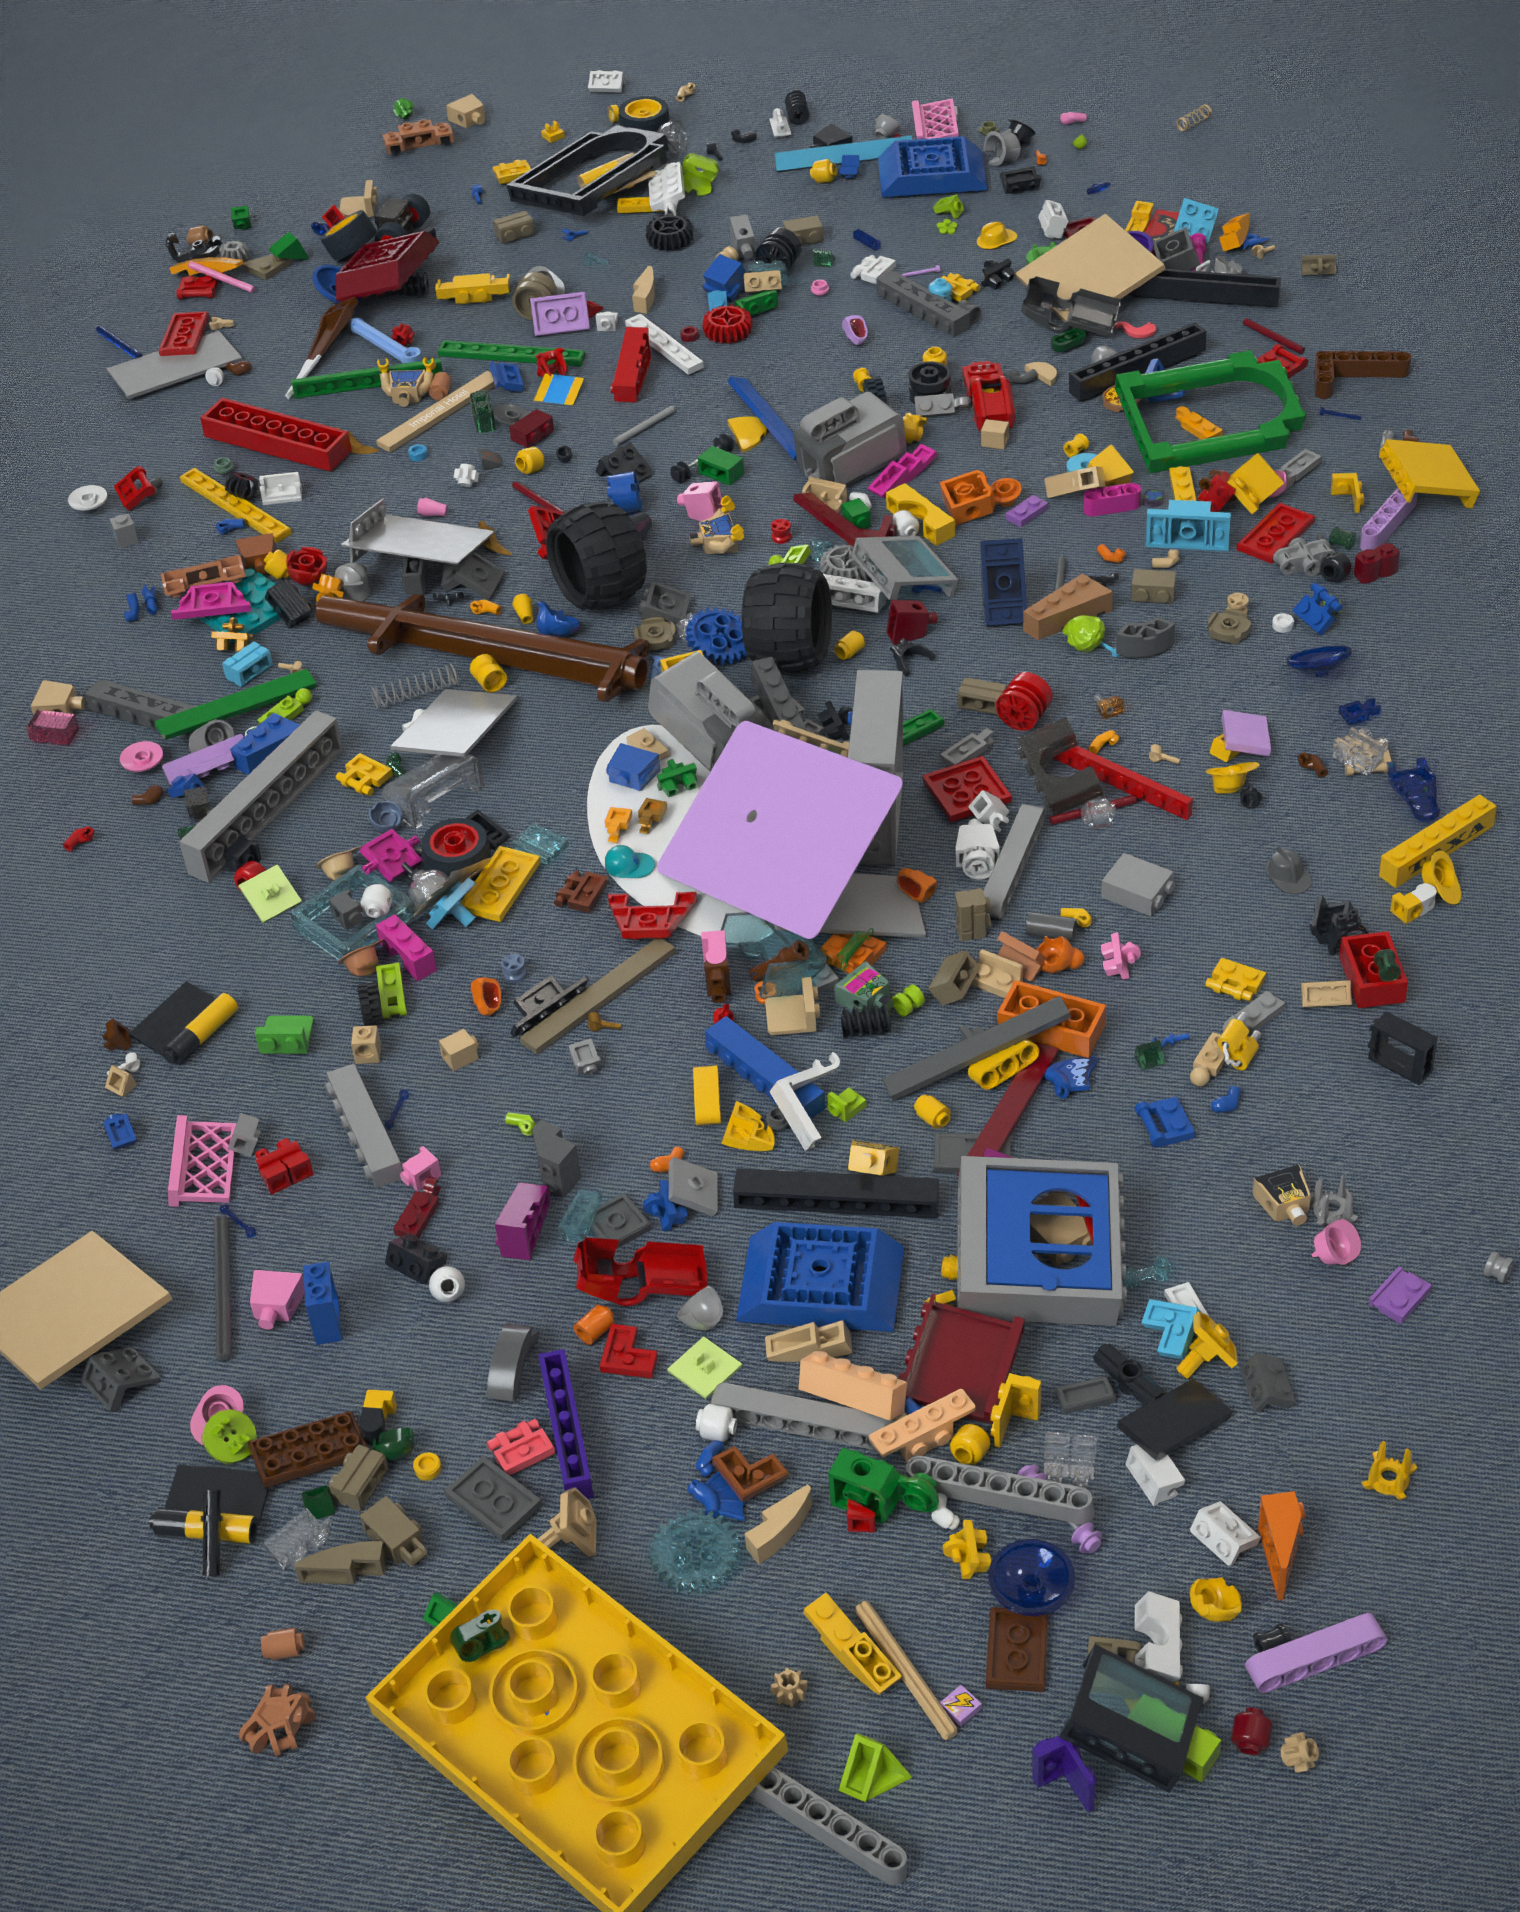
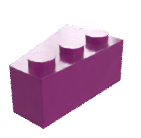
M519 1182L512 1192L511 1197L495 1223L497 1233L496 1245L499 1246L501 1257L531 1261L551 1203L548 1186Z

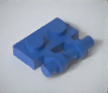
M1313 583L1310 589L1314 592V595L1310 597L1305 594L1292 611L1322 636L1335 620L1330 614L1334 610L1336 612L1341 611L1343 606L1339 603V599L1334 595H1330L1323 585ZM1322 600L1325 601L1323 608L1319 605Z

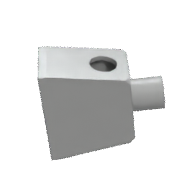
M748 215L730 217L732 248L737 251L739 259L752 258L755 255L754 234Z

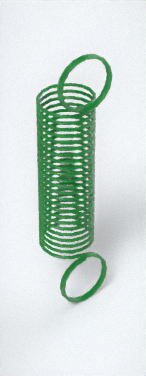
M873 928L868 930L866 937L862 933L863 936L861 938L857 937L860 932L857 931L837 954V956L840 955L844 959L841 964V971L846 969L849 959L866 938L867 940L872 938ZM872 929V935L868 939V933ZM846 963L845 968L842 970L843 964Z

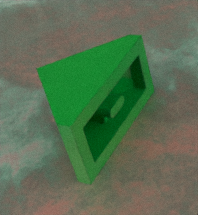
M290 232L286 233L269 248V251L277 258L308 260L309 257L298 239Z

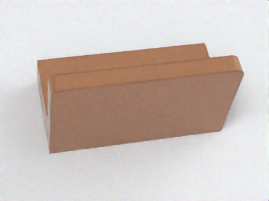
M1002 931L997 940L1003 946L997 955L1021 964L1023 966V978L1033 982L1047 958L1039 951Z

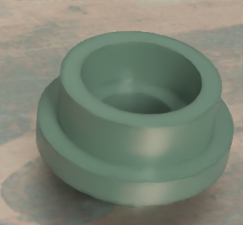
M221 457L215 461L214 470L216 473L224 475L233 469V463L227 457Z

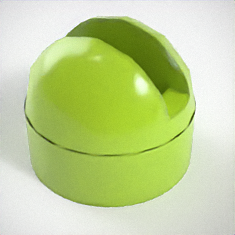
M1081 134L1072 144L1077 149H1083L1087 145V139Z

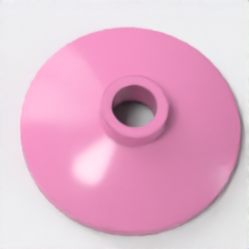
M137 742L123 750L120 755V763L129 771H147L161 762L163 750L154 742Z

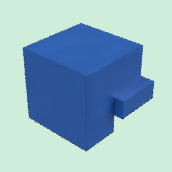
M719 254L703 274L706 282L702 287L708 293L715 290L726 291L727 301L733 302L737 295L745 289L744 273L746 271L742 263Z

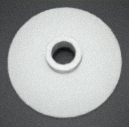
M83 486L74 490L69 495L68 502L73 509L81 511L92 510L105 503L107 492L100 486Z

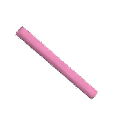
M193 261L189 263V268L250 293H253L255 290V286Z

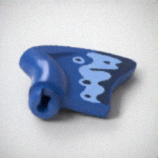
M1094 1056L1089 1058L1077 1057L1057 1062L1047 1068L1044 1079L1054 1085L1056 1095L1061 1099L1067 1098L1070 1091L1090 1090L1089 1076L1097 1065V1058Z

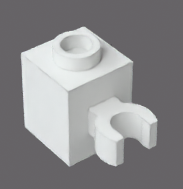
M984 790L968 806L979 821L991 824L993 829L998 832L1001 831L999 828L1001 821L1009 822V819L1006 817L1009 810L998 797Z

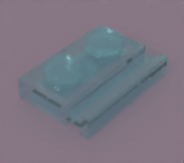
M535 823L520 834L518 840L513 841L515 849L538 855L541 862L547 865L550 864L552 858L555 859L569 846L568 839Z

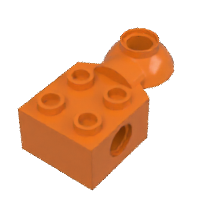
M979 470L940 482L943 501L950 516L955 520L956 525L991 514L996 505L1003 507L1013 505L1022 490L1021 484L1013 478H1002L989 486L987 477Z

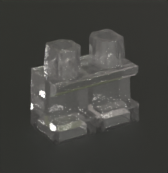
M1352 727L1346 737L1339 736L1334 740L1333 757L1348 766L1351 765L1353 769L1367 776L1383 762V756L1388 750L1389 742L1383 737L1374 740L1371 738L1372 733L1365 727L1360 730Z
M1045 1431L1044 1473L1047 1476V1481L1062 1483L1063 1477L1074 1478V1486L1088 1488L1090 1480H1094L1098 1436L1073 1434L1072 1455L1069 1458L1070 1434Z

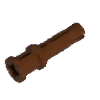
M797 940L793 942L791 947L780 949L778 955L750 969L749 974L757 972V974L751 976V979L758 982L784 967L791 968L795 966L796 962L805 961L810 956L809 947L804 941Z

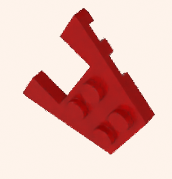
M676 892L674 905L628 906V894H608V904L622 938L633 940L640 938H669L697 902V892Z

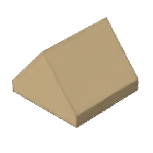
M111 1065L105 1088L125 1097L137 1083L130 1073Z

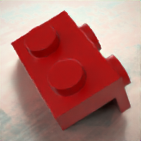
M1225 470L1220 475L1215 474L1209 482L1211 485L1209 489H1203L1197 497L1199 501L1211 502L1210 512H1219L1236 491L1227 482L1230 474Z

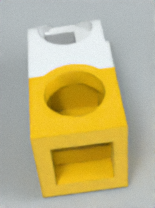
M1423 883L1419 884L1416 890L1406 895H1402L1399 892L1392 896L1390 911L1407 924L1434 908L1437 890L1433 885Z

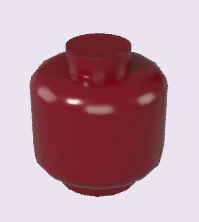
M1249 1707L1246 1708L1245 1712H1240L1234 1716L1231 1741L1237 1746V1751L1243 1754L1257 1756L1261 1754V1751H1265L1270 1746L1273 1725L1272 1721L1263 1715L1264 1711L1261 1709Z

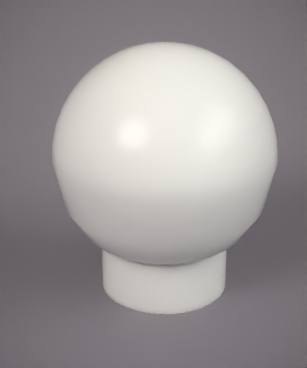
M445 1266L437 1269L431 1275L429 1289L437 1300L452 1302L462 1295L465 1289V1280L459 1270Z

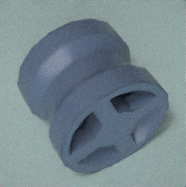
M510 954L503 958L501 964L504 970V979L509 983L522 982L527 976L523 956Z

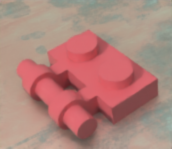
M536 1419L527 1423L522 1421L517 1424L516 1428L506 1433L503 1431L495 1434V1438L486 1442L489 1450L494 1452V1457L501 1469L509 1476L555 1454L554 1446L543 1428L539 1429L540 1427Z

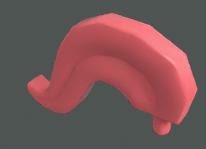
M1124 321L1117 322L1114 325L1115 329L1121 328L1127 335L1138 339L1153 336L1157 330L1155 324L1150 322L1138 328Z

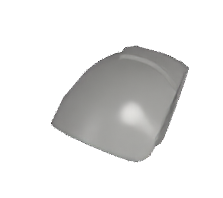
M710 1286L698 1291L680 1308L677 1318L695 1330L706 1331L712 1329L723 1315V1306L717 1292Z

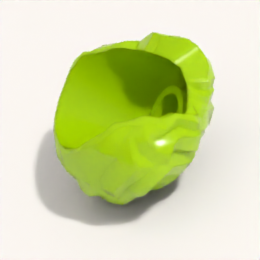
M1080 615L1069 620L1062 631L1064 635L1068 636L1067 641L1071 646H1074L1078 651L1086 653L1093 651L1102 643L1106 629L1103 621L1098 617Z

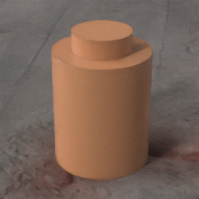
M438 372L433 377L429 394L435 400L440 401L448 395L452 379L447 373Z

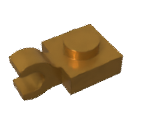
M650 798L644 800L638 810V817L640 818L638 823L642 824L639 833L649 834L652 822H660L667 810V802Z

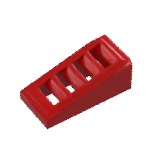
M335 205L322 216L330 228L346 218Z

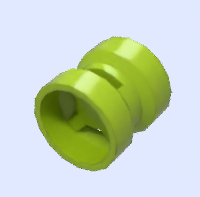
M913 984L906 987L903 993H897L892 997L894 1009L903 1017L908 1016L914 1008L917 1009L925 1003L922 991Z

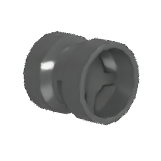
M962 300L958 303L957 306L970 312V324H974L979 320L981 316L980 307L972 305L967 300Z

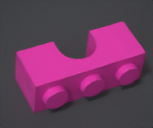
M395 914L376 924L378 939L384 940L380 945L392 957L399 953L405 970L417 982L437 971L433 951Z

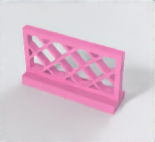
M953 98L919 105V100L912 101L917 139L959 136Z
M177 1115L168 1186L169 1206L179 1207V1201L229 1203L234 1151L228 1149V1144L230 1143L236 1123L187 1121V1116ZM192 1130H203L206 1134L197 1139L192 1134ZM221 1131L231 1132V1135L223 1140L217 1134ZM210 1138L217 1142L211 1148L203 1144ZM199 1147L204 1152L197 1157L193 1156L190 1151ZM223 1147L229 1153L220 1158L215 1152ZM211 1157L215 1162L206 1167L201 1161ZM196 1165L202 1171L193 1176L187 1170ZM221 1166L227 1172L218 1177L212 1171ZM208 1175L213 1181L204 1186L199 1180ZM192 1184L200 1189L195 1193H185V1189ZM219 1185L225 1190V1194H214L210 1190Z

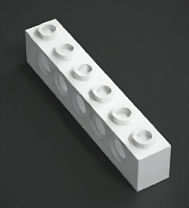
M823 574L829 584L832 605L878 613L886 603L885 594L874 582Z

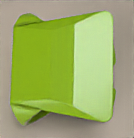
M695 153L688 154L684 158L682 165L684 190L687 193L695 190L698 197L706 196L711 193V183L718 175L719 165L716 160ZM696 167L704 169V171H698Z

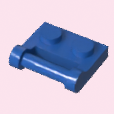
M1177 1096L1152 1103L1144 1101L1136 1104L1135 1112L1138 1117L1142 1118L1150 1134L1149 1140L1153 1147L1158 1148L1194 1139L1195 1131ZM1156 1114L1165 1132L1164 1134L1159 1132L1151 1115Z

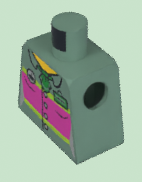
M866 961L835 985V1002L851 1010L853 1006H856L859 1013H861L863 1005L867 1006L869 1012L874 1004L879 1009H881L882 1004H886L889 1011L894 1005V1001L890 999V984L888 980Z

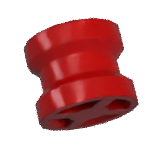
M777 519L771 523L773 542L784 544L791 540V523L788 520Z

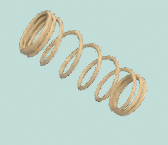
M1206 104L1202 105L1188 115H1185L1187 119L1184 117L1177 120V127L1181 131L1189 129L1187 123L1188 116L1192 117L1194 125L1191 126H1195V123L1198 124L1199 122H1195L1193 118V113L1197 115L1199 122L1200 120L1204 121L1205 118L1211 117V108ZM1205 107L1209 109V111L1207 110L1208 116L1203 113V108ZM1198 111H1200L1201 115L1204 117L1203 120L1199 118ZM1180 120L1185 122L1186 126L1184 125L1186 129L1181 128Z

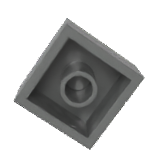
M1187 227L1153 241L1156 257L1165 265L1166 269L1191 270L1200 265L1194 242Z

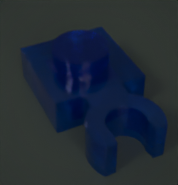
M1370 698L1363 704L1357 700L1339 706V714L1350 726L1369 720V715H1379L1381 713V705L1375 706V698Z

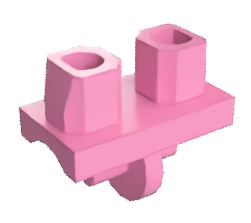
M1118 932L1111 934L1112 942L1101 945L1102 954L1105 960H1107L1103 961V967L1108 977L1120 973L1124 980L1129 978L1128 963L1133 964L1141 956V950L1139 946L1132 942H1128L1124 946L1120 943Z

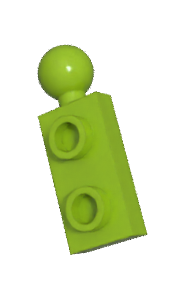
M306 688L299 689L296 692L295 699L290 696L284 698L257 720L258 724H261L273 713L292 720L304 711L303 705L311 702L312 693Z

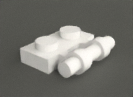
M874 255L865 257L860 265H856L850 275L853 279L861 276V280L877 284L878 278L891 272L896 267V260L879 256L876 259Z

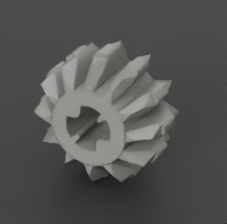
M240 240L227 241L219 249L220 257L243 260V262H247L250 258L246 243Z

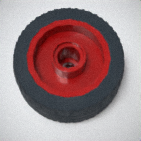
M452 818L440 821L431 826L422 838V856L428 875L433 877L438 883L449 880L452 871L460 870L484 859L491 858L489 839L485 829L471 819ZM483 869L471 880L475 881L480 875V873L483 871Z

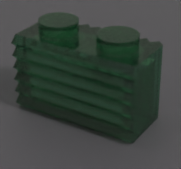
M479 390L471 393L470 400L477 432L483 433L496 430L489 392L487 390Z

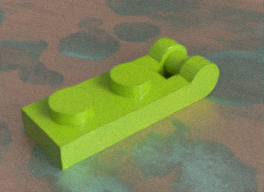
M399 962L376 966L383 1019L391 1018V1015H407ZM398 1003V1005L389 1006V1004Z

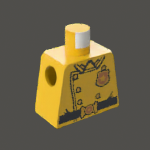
M852 1140L848 1170L875 1175L895 1173L897 1171L900 1147Z

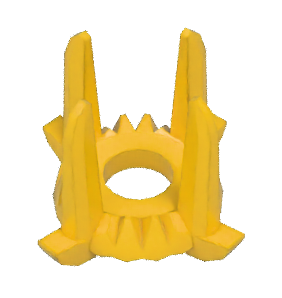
M1382 1441L1378 1451L1372 1453L1374 1462L1369 1470L1368 1480L1361 1483L1365 1489H1374L1385 1495H1395L1399 1500L1405 1499L1407 1496L1404 1494V1491L1409 1485V1475L1417 1469L1415 1463L1411 1464L1412 1453L1410 1449H1405L1402 1463L1398 1459L1396 1461L1393 1458L1385 1459L1386 1442ZM1384 1471H1393L1397 1477L1393 1481H1388L1381 1474Z

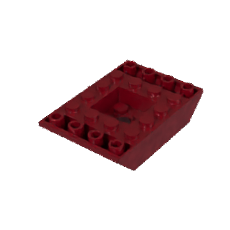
M421 231L363 245L336 274L337 302L347 300L353 296L364 299L371 294L381 295L389 290L392 292L400 290L401 286L408 281V278L415 273V270L422 265L421 263L428 259V255L435 251L436 246L439 244L438 239L426 231Z

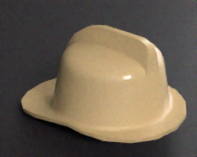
M361 846L346 852L330 855L316 864V868L322 869L331 880H347L354 874L353 855L361 849Z

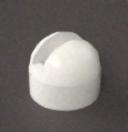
M1186 1684V1690L1203 1698L1201 1705L1208 1701L1210 1685Z

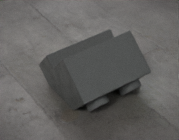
M540 1120L532 1131L542 1182L544 1186H548L550 1193H556L565 1197L581 1178L576 1144L563 1139L561 1128Z

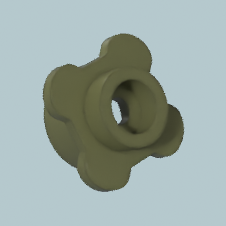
M992 121L983 122L982 128L978 129V132L984 133V136H987L991 131L999 132V128Z

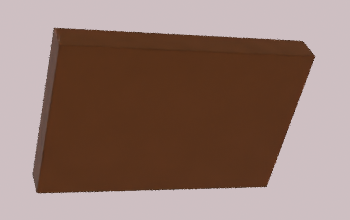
M990 1607L986 1689L1044 1692L1048 1611Z

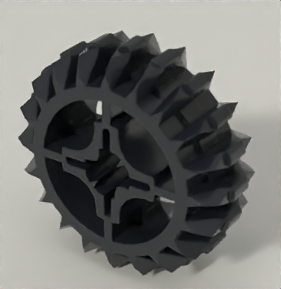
M673 214L663 217L659 216V218H654L646 226V239L649 246H653L654 249L659 248V251L680 250L681 247H686L693 240V226L690 220L684 216H674Z

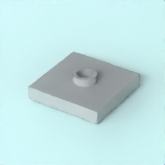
M673 1157L669 1161V1201L714 1216L718 1211L717 1172Z

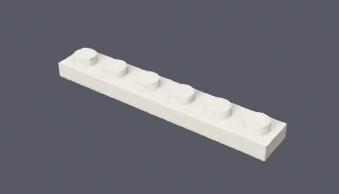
M642 314L625 320L626 327L648 328L650 346L688 375L704 368L701 359Z

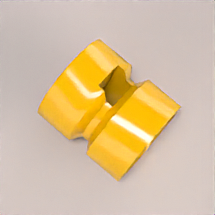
M479 655L470 664V673L486 692L495 693L506 684L507 674L491 655Z

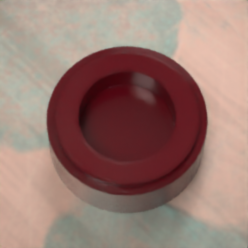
M693 326L684 327L680 331L681 340L684 342L698 340L699 330Z

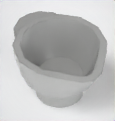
M885 114L879 115L873 122L876 129L874 135L877 139L890 138L901 127L895 119Z

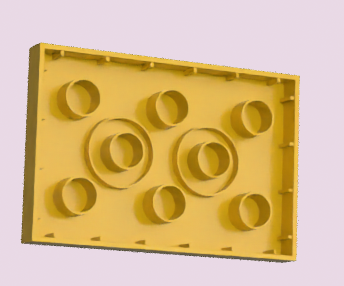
M531 1534L365 1697L375 1717L601 1912H642L789 1751L786 1736L782 1731ZM498 1610L502 1616V1626L510 1635L507 1644L481 1656L476 1661H462L450 1641L453 1629L478 1617L485 1611Z

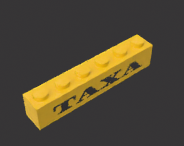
M1479 794L1381 856L1379 877L1394 888L1399 887L1421 873L1423 864L1430 861L1435 852L1444 851L1449 855L1494 826L1497 806Z

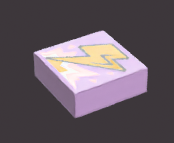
M962 1685L940 1702L948 1716L960 1727L982 1709V1703Z

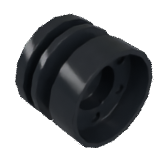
M786 228L773 229L755 251V261L758 267L763 272L779 270L781 276H783L802 252L800 240L792 231Z

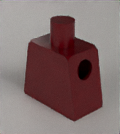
M891 600L886 634L893 645L899 644L903 638L908 642L926 636L927 625L937 624V613L935 611L928 612L921 601Z

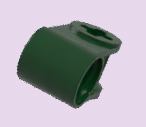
M498 1610L485 1611L478 1617L453 1629L450 1641L462 1661H476L481 1656L507 1644L510 1635L502 1626V1616Z

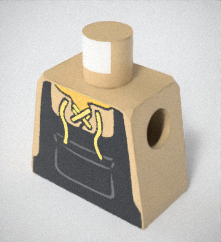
M1300 1165L1254 1178L1253 1196L1274 1221L1290 1218L1293 1225L1298 1226L1307 1220L1305 1213L1309 1211L1311 1196Z

